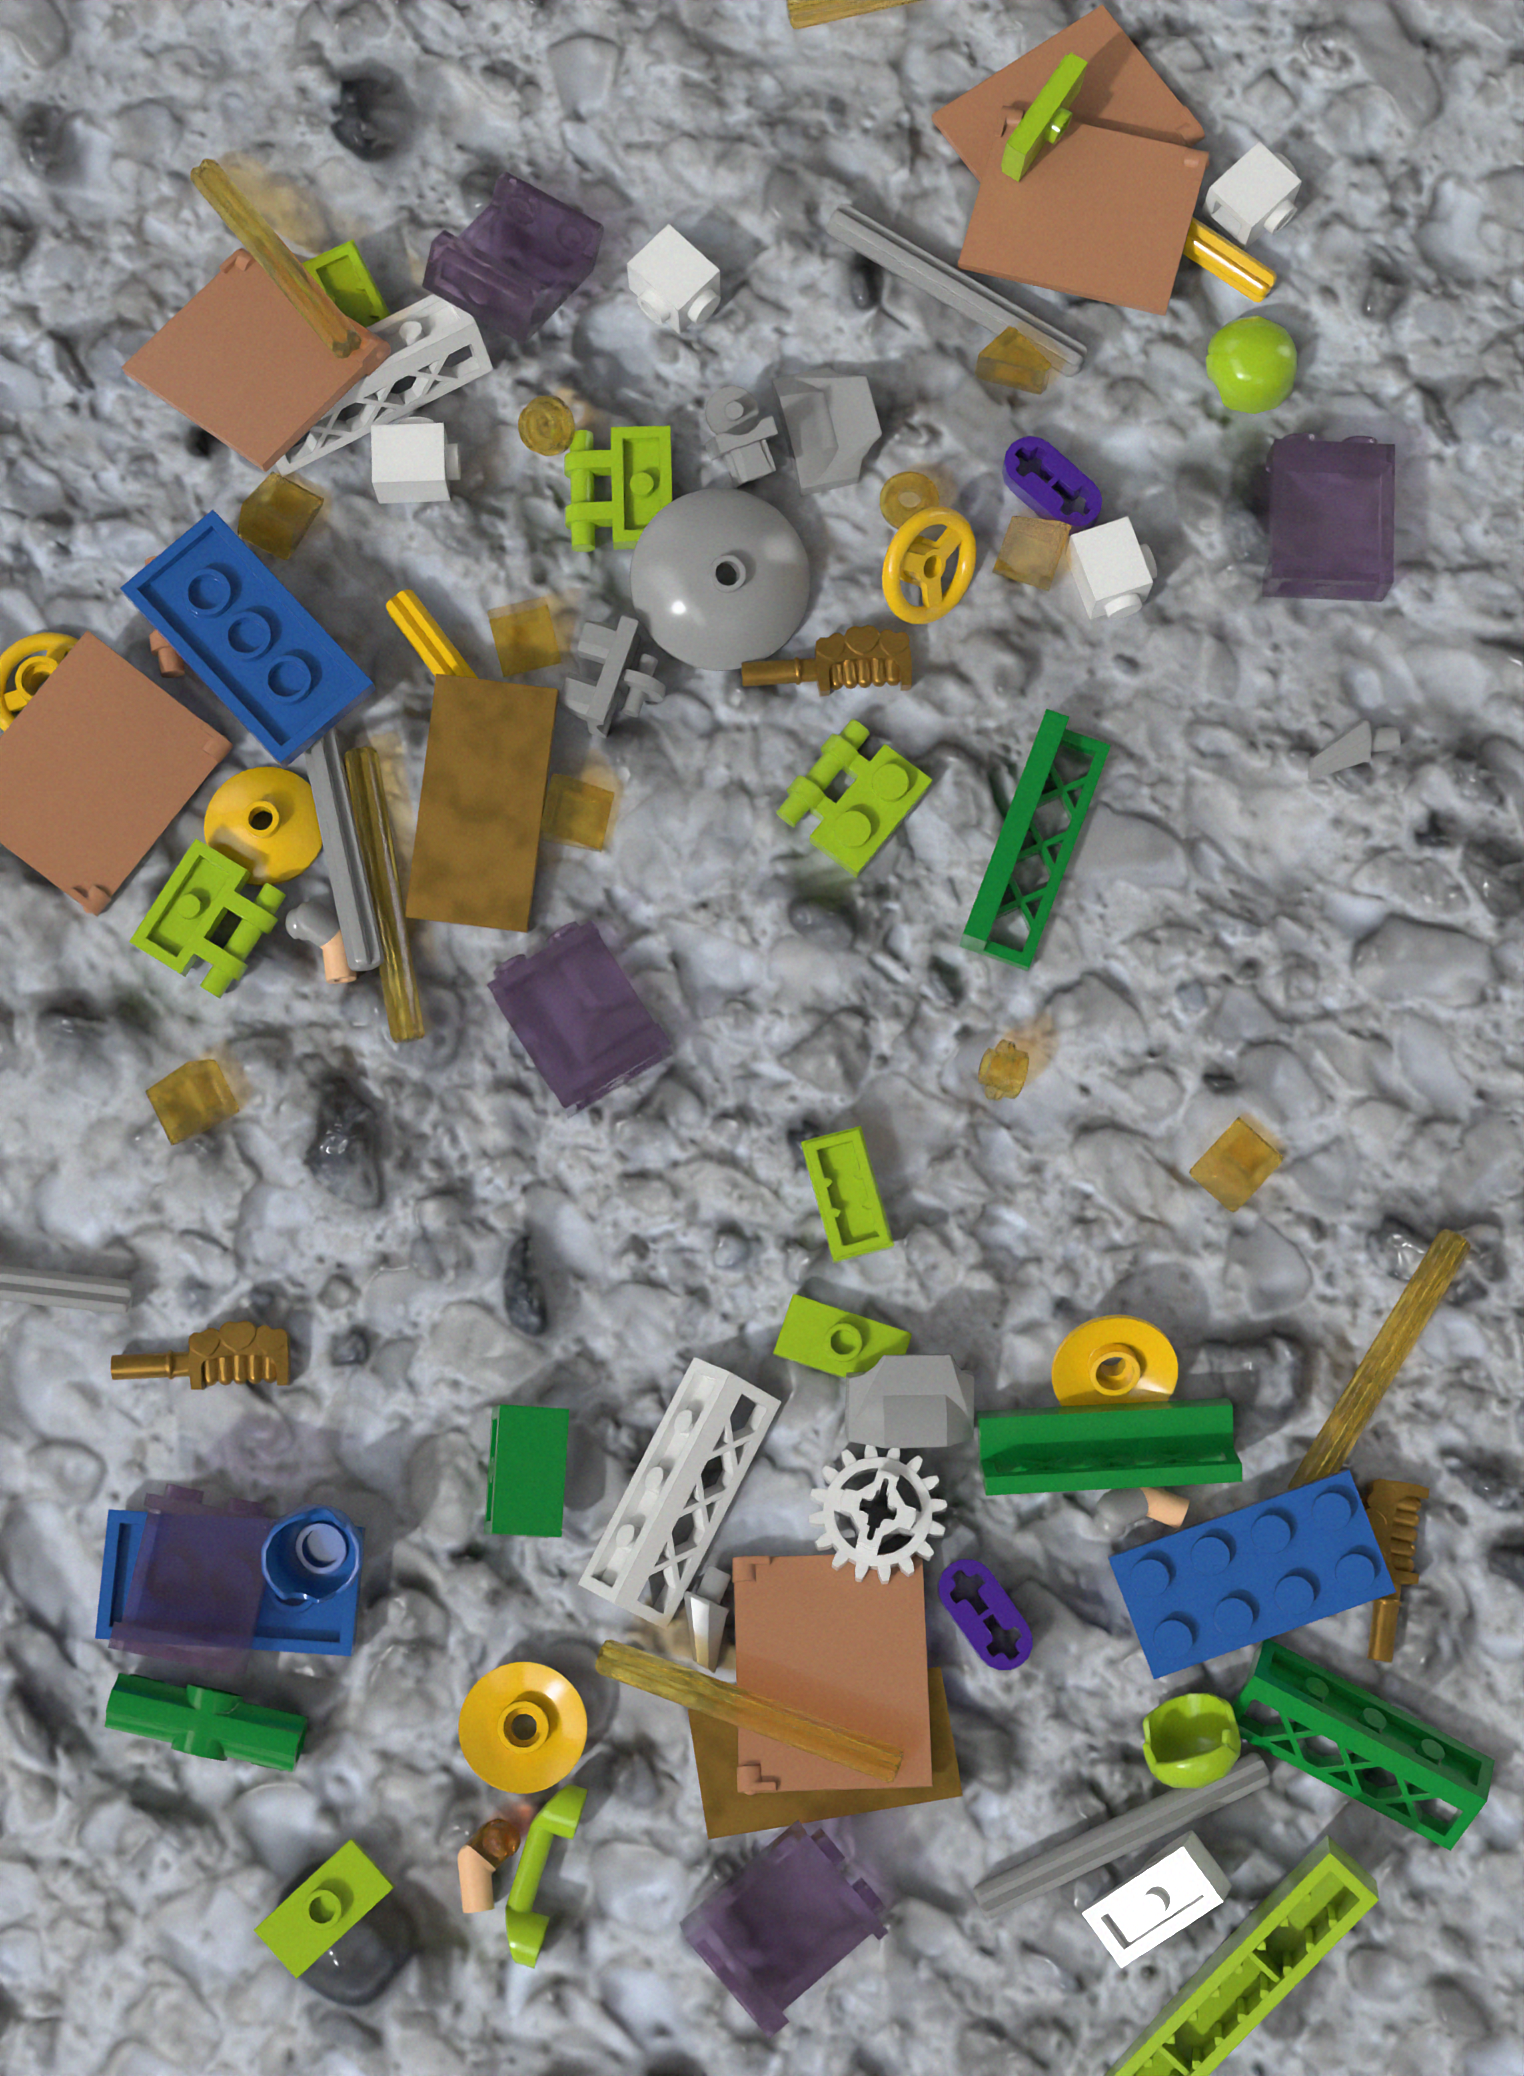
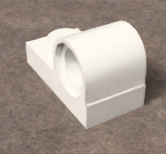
M1190 1830L1159 1850L1144 1864L1139 1872L1090 1903L1082 1914L1122 1968L1222 1903L1228 1895L1232 1883L1195 1832Z

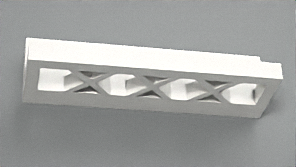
M453 285L366 328L390 344L391 349L388 358L369 377L364 375L309 430L311 432L305 442L291 448L275 463L282 477L370 433L371 425H386L493 370L477 323ZM469 345L472 357L453 367L443 366L449 354ZM408 375L417 377L411 388L399 394L389 393L396 381ZM355 402L364 404L358 415L346 421L336 420L343 408Z
M694 1357L578 1585L667 1630L684 1596V1592L687 1590L781 1401L737 1375ZM743 1395L755 1402L756 1405L745 1427L732 1433L730 1416L740 1396ZM720 1455L723 1470L716 1484L703 1490L701 1473L708 1460ZM692 1513L694 1528L688 1540L674 1547L672 1538L674 1526L680 1517ZM663 1570L665 1585L654 1607L651 1608L637 1601L649 1576Z

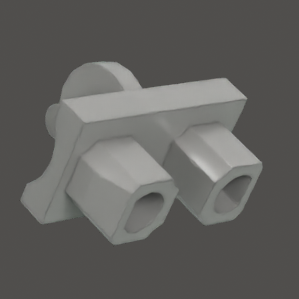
M734 385L722 387L714 392L707 401L705 409L706 422L716 436L706 442L705 447L710 461L721 457L724 458L733 487H737L768 476L776 471L766 441L778 434L773 416L757 422L758 406L753 395L746 389Z
M622 615L618 626L587 620L577 648L578 656L604 664L598 681L569 672L558 701L561 709L577 718L586 720L588 731L591 734L603 738L607 737L622 692L626 693L627 696L621 711L633 717L639 716L644 700L661 702L664 698L666 686L653 678L658 663L656 658L641 654L636 670H631L641 642V636L637 634L638 620Z

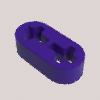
M1027 436L1019 438L1010 445L1005 454L1002 475L1004 483L1011 492L1062 535L1071 536L1094 527L1101 511L1102 497L1100 490L1091 479L1049 442L1040 437ZM1021 457L1027 462L1035 457L1040 459L1042 462L1039 473L1048 483L1034 472L1028 473L1025 477L1018 473L1020 466L1019 458ZM1056 490L1071 501L1079 496L1086 500L1083 509L1085 516L1077 511L1069 516L1063 514L1062 509L1065 501Z
M961 1559L949 1564L940 1574L937 1582V1594L941 1604L973 1651L986 1666L996 1670H1012L1021 1666L1029 1658L1033 1648L1032 1633L1028 1624L992 1572L983 1563L973 1559ZM961 1570L966 1577L975 1574L981 1577L983 1584L976 1591L987 1609L980 1614H977L966 1599L956 1603L951 1599L949 1593L956 1587L952 1576L957 1571ZM992 1615L1003 1630L1013 1627L1017 1629L1020 1637L1013 1643L1017 1651L1013 1658L1008 1659L1003 1653H997L992 1656L988 1652L986 1646L992 1642L993 1637L983 1623V1620Z

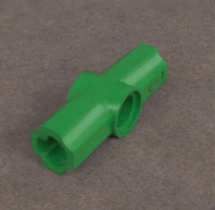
M121 1672L118 1674L116 1682L111 1689L104 1727L172 1743L171 1749L199 1757L227 1761L228 1757L251 1762V1764L277 1769L279 1771L295 1772L302 1755L309 1717L244 1702L243 1696L220 1689L187 1683V1687L165 1683L159 1679L156 1680L134 1673Z

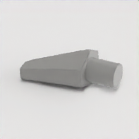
M1360 719L1310 757L1308 779L1312 780L1363 762H1370L1371 752L1399 750L1400 731L1398 726L1370 728L1369 720Z
M708 1566L697 1593L693 1594L685 1591L684 1601L693 1661L715 1674L725 1620L729 1611L719 1604L731 1579V1575Z

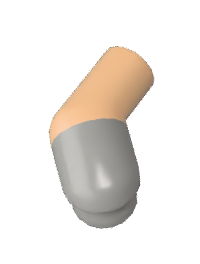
M303 902L298 908L289 911L285 924L288 933L294 939L310 940L322 948L326 982L329 984H341L356 980V971H352L347 963L338 917L322 904L316 902Z
M1159 1487L1112 1489L1104 1493L1097 1502L1098 1511L1094 1515V1525L1101 1534L1114 1538L1125 1533L1126 1525L1132 1524L1145 1516L1179 1529L1186 1515L1190 1500Z

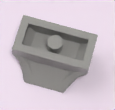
M828 367L772 378V391L800 496L803 497L857 484L863 458L871 446L882 436L867 376L838 374Z
M952 1354L883 1355L879 1362L868 1372L846 1373L845 1435L848 1441L880 1448L949 1447L973 1439L974 1374L971 1370H961Z

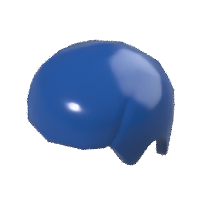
M322 1504L301 1505L279 1517L261 1548L262 1574L275 1594L284 1600L300 1598L315 1604L326 1602L350 1588L356 1580L364 1563L363 1535L348 1515L337 1508Z

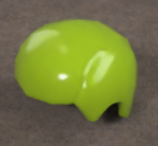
M1253 315L1232 320L1212 335L1207 349L1208 355L1206 356L1207 376L1217 387L1222 403L1231 410L1257 414L1276 409L1292 394L1298 359L1294 342L1284 327L1264 317Z
M1187 1693L1166 1700L1149 1712L1143 1719L1145 1743H1143L1142 1747L1145 1760L1151 1773L1163 1784L1174 1788H1204L1225 1778L1240 1756L1241 1736L1233 1708L1227 1700L1215 1694Z

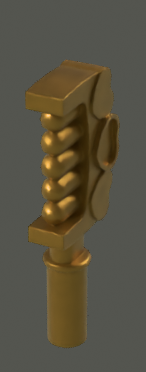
M852 626L846 630L844 636L840 633H834L829 637H820L815 644V658L799 659V657H794V659L741 662L743 687L790 683L800 685L803 682H817L819 697L829 696L830 687L833 690H839L844 685L848 689H853L858 684L862 688L870 687L871 683L876 687H882L886 682L890 686H896L900 682V691H909L912 685L910 639L905 632L894 633L890 629H885L879 635L878 630L874 626Z
M245 1320L240 1322L228 1321L220 1327V1330L208 1328L202 1333H192L188 1340L189 1351L173 1352L170 1349L164 1353L111 1356L112 1380L168 1378L173 1380L174 1377H189L191 1390H205V1385L213 1386L217 1381L221 1385L226 1386L231 1384L232 1381L242 1385L247 1380L253 1384H258L262 1379L270 1384L277 1380V1386H290L291 1349L288 1331L281 1328L273 1329L267 1325L257 1327L254 1323Z
M1378 1478L1368 1482L1367 1493L1362 1497V1504L1396 1590L1395 1593L1371 1601L1373 1602L1367 1651V1659L1388 1663L1393 1661L1399 1607L1402 1605V1602H1400L1401 1585H1415L1419 1581V1574L1411 1573L1415 1567L1411 1557L1415 1556L1416 1546L1413 1542L1418 1538V1532L1414 1527L1418 1526L1420 1518L1416 1514L1422 1507L1420 1500L1429 1498L1430 1488L1407 1482Z

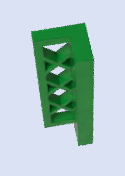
M1046 709L959 945V947L1028 971L1111 747L1107 743L1066 729L1069 716ZM1059 745L1094 757L1087 776L1063 785L1053 764ZM1049 777L1055 790L1041 796L1046 780ZM1082 789L1074 808L1069 794ZM1059 799L1070 820L1068 829L1043 841L1032 819L1037 808ZM1028 832L1034 846L1021 851ZM1062 844L1054 864L1048 850ZM1039 854L1050 876L1047 886L1023 897L1013 878V869L1015 864ZM1008 887L1014 901L1000 907ZM1041 900L1036 916L1033 919L1027 905ZM1016 910H1019L1029 931L1022 952L988 940L994 921Z
M1229 1398L977 1411L979 1473L986 1496L1243 1482L1242 1462L1234 1449L1233 1405Z
M1269 1638L1261 1642L1254 1653L1247 1679L1231 1703L1241 1738L1451 1851L1488 1800L1495 1760ZM1253 1699H1256L1278 1711L1283 1723L1263 1725L1244 1713ZM1322 1735L1337 1743L1341 1754L1321 1756L1307 1748L1304 1738ZM1382 1767L1395 1774L1398 1785L1378 1787L1365 1780L1361 1769ZM1439 1798L1458 1808L1449 1823L1446 1824L1424 1812L1419 1800Z

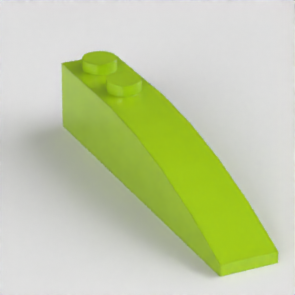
M1327 1835L1199 1968L1104 2076H1209L1378 1902L1379 1894L1376 1880Z

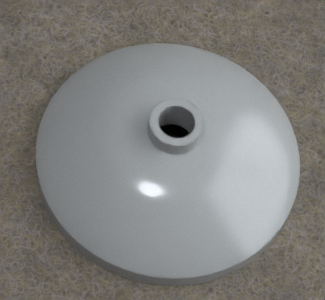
M711 488L695 491L677 498L660 510L648 523L640 535L632 555L629 574L630 593L641 625L650 638L663 651L678 661L695 668L711 671H731L741 669V662H755L766 659L789 640L797 629L807 607L810 591V570L806 552L798 534L789 521L776 508L746 492L734 489ZM727 564L735 570L736 581L733 585L726 586L717 580L716 568L718 565Z

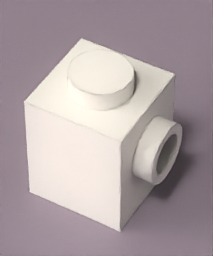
M1259 141L1209 187L1201 213L1234 245L1245 251L1267 230L1272 235H1275L1292 219L1297 211L1294 201L1302 181L1297 177L1294 166L1285 156L1277 152L1272 153Z
M667 224L627 263L629 289L638 296L637 303L653 322L658 325L666 322L678 334H681L693 321L696 324L703 323L711 316L720 303V270L670 224Z
M407 417L401 419L398 424L371 425L372 484L379 504L450 501V480H460L461 463L459 444H449L444 423H434L433 420L425 417Z
M1127 516L1072 534L1065 556L1089 619L1107 614L1109 620H1117L1139 611L1143 607L1142 602H1145L1148 598L1153 584L1152 579L1157 578V568L1149 546L1146 543L1139 545L1129 517Z

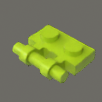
M671 426L611 427V450H594L593 433L590 431L576 430L570 433V452L564 456V475L570 479L571 504L565 507V526L571 530V549L573 551L590 552L595 550V530L600 527H612L614 550L635 549L636 543L648 523L660 510L673 502ZM611 475L612 501L595 502L594 478Z
M851 719L839 735L832 733L820 747L823 755L805 777L798 775L786 789L789 796L776 811V814L792 827L798 824L807 811L818 818L821 823L809 836V842L855 878H858L930 789L933 780L886 744L881 747L869 762L857 750L870 735V732L860 722ZM843 770L855 781L838 802L835 803L825 796L823 791L836 775Z
M195 838L129 942L186 977L198 957L207 961L213 966L203 979L200 987L221 999L233 978L239 981L245 973L248 965L244 961L262 933L264 932L269 935L279 920L274 914L287 895L266 882L254 902L246 899L239 893L250 878L251 873ZM229 910L242 918L225 947L221 949L209 940Z

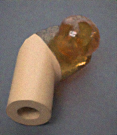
M494 1819L482 1824L460 1848L457 1861L463 1913L495 1909L492 1874L509 1856H513L518 1851L521 1844L519 1830L510 1822L503 1819Z

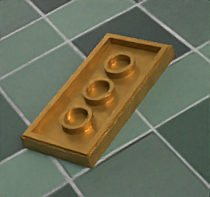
M436 674L405 910L406 918L521 933L529 932L560 692L558 689Z
M941 1666L927 1668L932 1787L755 1793L754 1795L738 1793L737 1700L687 1709L708 1840L963 1796Z

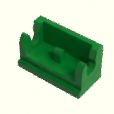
M499 1404L492 1408L483 1535L562 1538L570 1409Z

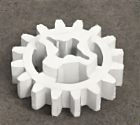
M866 1445L864 1459L858 1461L850 1451L844 1450L841 1452L843 1470L838 1472L826 1465L822 1469L821 1475L830 1485L828 1490L822 1488L812 1489L810 1494L812 1501L823 1506V1511L808 1515L809 1526L824 1527L826 1531L815 1542L817 1550L822 1551L834 1547L837 1553L833 1559L832 1568L838 1571L848 1561L856 1565L855 1581L857 1582L863 1581L868 1569L877 1570L881 1584H888L891 1568L896 1566L907 1577L914 1574V1566L911 1557L916 1554L920 1558L930 1561L934 1551L925 1540L927 1537L942 1538L945 1531L944 1526L932 1521L933 1515L943 1513L947 1508L945 1500L931 1499L929 1495L939 1485L940 1481L937 1475L921 1479L917 1474L920 1471L923 1459L916 1456L905 1465L899 1462L900 1448H890L887 1457H878L875 1446ZM877 1472L875 1481L858 1491L848 1488L843 1490L854 1478L866 1473ZM899 1479L904 1481L915 1494L920 1512L916 1511V1508L904 1504L896 1489ZM886 1487V1512L895 1516V1519H883L880 1528H876L873 1539L868 1540L870 1528L868 1525V1514L860 1511L861 1506L871 1508L875 1499H879L881 1489ZM834 1514L838 1515L841 1519L851 1522L858 1535L856 1548L848 1544L840 1534ZM897 1535L905 1538L913 1537L903 1548L890 1554L877 1555L880 1545Z

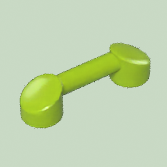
M567 1784L543 1806L530 1824L505 1906V1925L512 1959L517 1964L535 1969L550 1917L532 1912L533 1904L554 1835L574 1840L589 1789Z

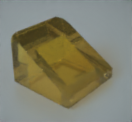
M1008 326L979 353L975 375L988 382L1041 395L1047 389L1052 366L1015 327Z
M272 471L242 503L237 533L248 542L287 561L299 546L322 508L324 498Z
M1012 516L992 573L1049 592L1072 525L1061 521Z
M545 597L526 600L487 611L503 677L562 663Z
M553 773L540 825L542 840L602 853L615 796L614 792L566 775Z
M214 1059L186 1062L145 1091L171 1146L177 1145L231 1118L240 1111L224 1075Z
M1238 1117L1194 1164L1189 1173L1226 1209L1236 1212L1285 1158Z

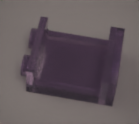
M503 172L497 178L490 205L458 237L443 230L431 242L422 288L525 345L593 272L604 234V226L513 174Z
M1293 433L1284 436L1282 439H1274L1266 457V471L1270 472L1268 564L1263 572L1262 597L1382 602L1394 583L1395 444L1378 443L1377 439L1369 436H1352L1345 438L1342 442L1318 441L1315 435L1308 433Z
M593 920L581 927L576 921L562 926L546 939L548 947L528 959L525 954H519L508 959L493 971L496 979L487 984L491 997L568 1119L673 1055L671 1042L659 1023L655 1024L603 942Z
M166 1483L163 1496L146 1493L143 1505L148 1506V1514L122 1622H114L108 1648L234 1675L246 1674L267 1585V1580L262 1574L261 1548L277 1520L264 1517L267 1504L229 1497L226 1509L202 1504L204 1491Z
M799 1820L795 1821L679 1922L689 1944L769 2039L790 2022L784 2011L789 2005L868 1936L874 1934L880 1941L889 1933L878 1917L887 1908L882 1900L862 1877L853 1884L849 1882L837 1867L846 1857L821 1827L810 1835Z

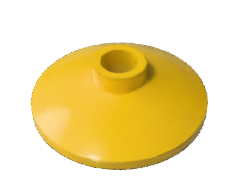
M256 767L234 775L216 791L206 810L204 820L206 844L247 869L251 873L250 878L246 882L249 885L264 886L267 882L275 886L297 878L314 863L323 847L310 784L297 774L282 768ZM263 811L271 813L273 820L268 828L256 830L252 827V819L257 813Z
M1121 1314L1097 1317L1076 1327L1060 1343L1051 1366L1053 1389L1062 1406L1168 1401L1174 1391L1178 1378L1177 1357L1167 1336L1154 1324L1144 1319ZM1112 1357L1122 1358L1117 1364L1112 1366L1102 1364L1103 1361Z
M533 1662L509 1663L485 1674L466 1696L458 1722L461 1750L472 1770L483 1781L494 1788L516 1794L542 1791L565 1778L579 1761L585 1747L588 1732L585 1706L573 1684L558 1671ZM520 1714H528L536 1721L537 1730L530 1739H520L513 1731V1722Z

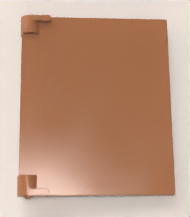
M1103 4L933 113L931 118L932 122L981 184L994 139V132L998 122L997 117L1001 112L1002 106L1028 111L1064 56L1072 52L1087 61L1088 65L1081 91L1068 109L1073 113L1071 121L1189 148L1205 138L1204 130L1186 105L1183 107Z
M1003 105L997 117L998 122L994 132V139L959 257L958 268L1166 316L1204 174L1210 165V152L1070 121L1064 134L1055 145L1046 141L1021 180L1017 182L1001 172V163L1006 142L1027 111Z
M239 248L219 266L221 271L121 368L131 379L258 468L267 472L364 375L369 377L388 358L391 347L387 341L352 320L247 249Z
M87 630L0 737V843L80 904L86 913L98 917L112 900L111 897L217 763H221L233 748V744L225 735H221L209 724L202 721Z
M878 1553L877 1555H885L890 1553ZM916 1554L911 1557L914 1574L910 1577L903 1574L898 1566L891 1568L888 1584H881L877 1570L868 1569L862 1582L855 1581L856 1565L849 1561L844 1567L836 1571L832 1568L835 1555L772 1557L742 1555L732 1558V1583H734L738 1793L754 1795L755 1793L932 1787L922 1558Z

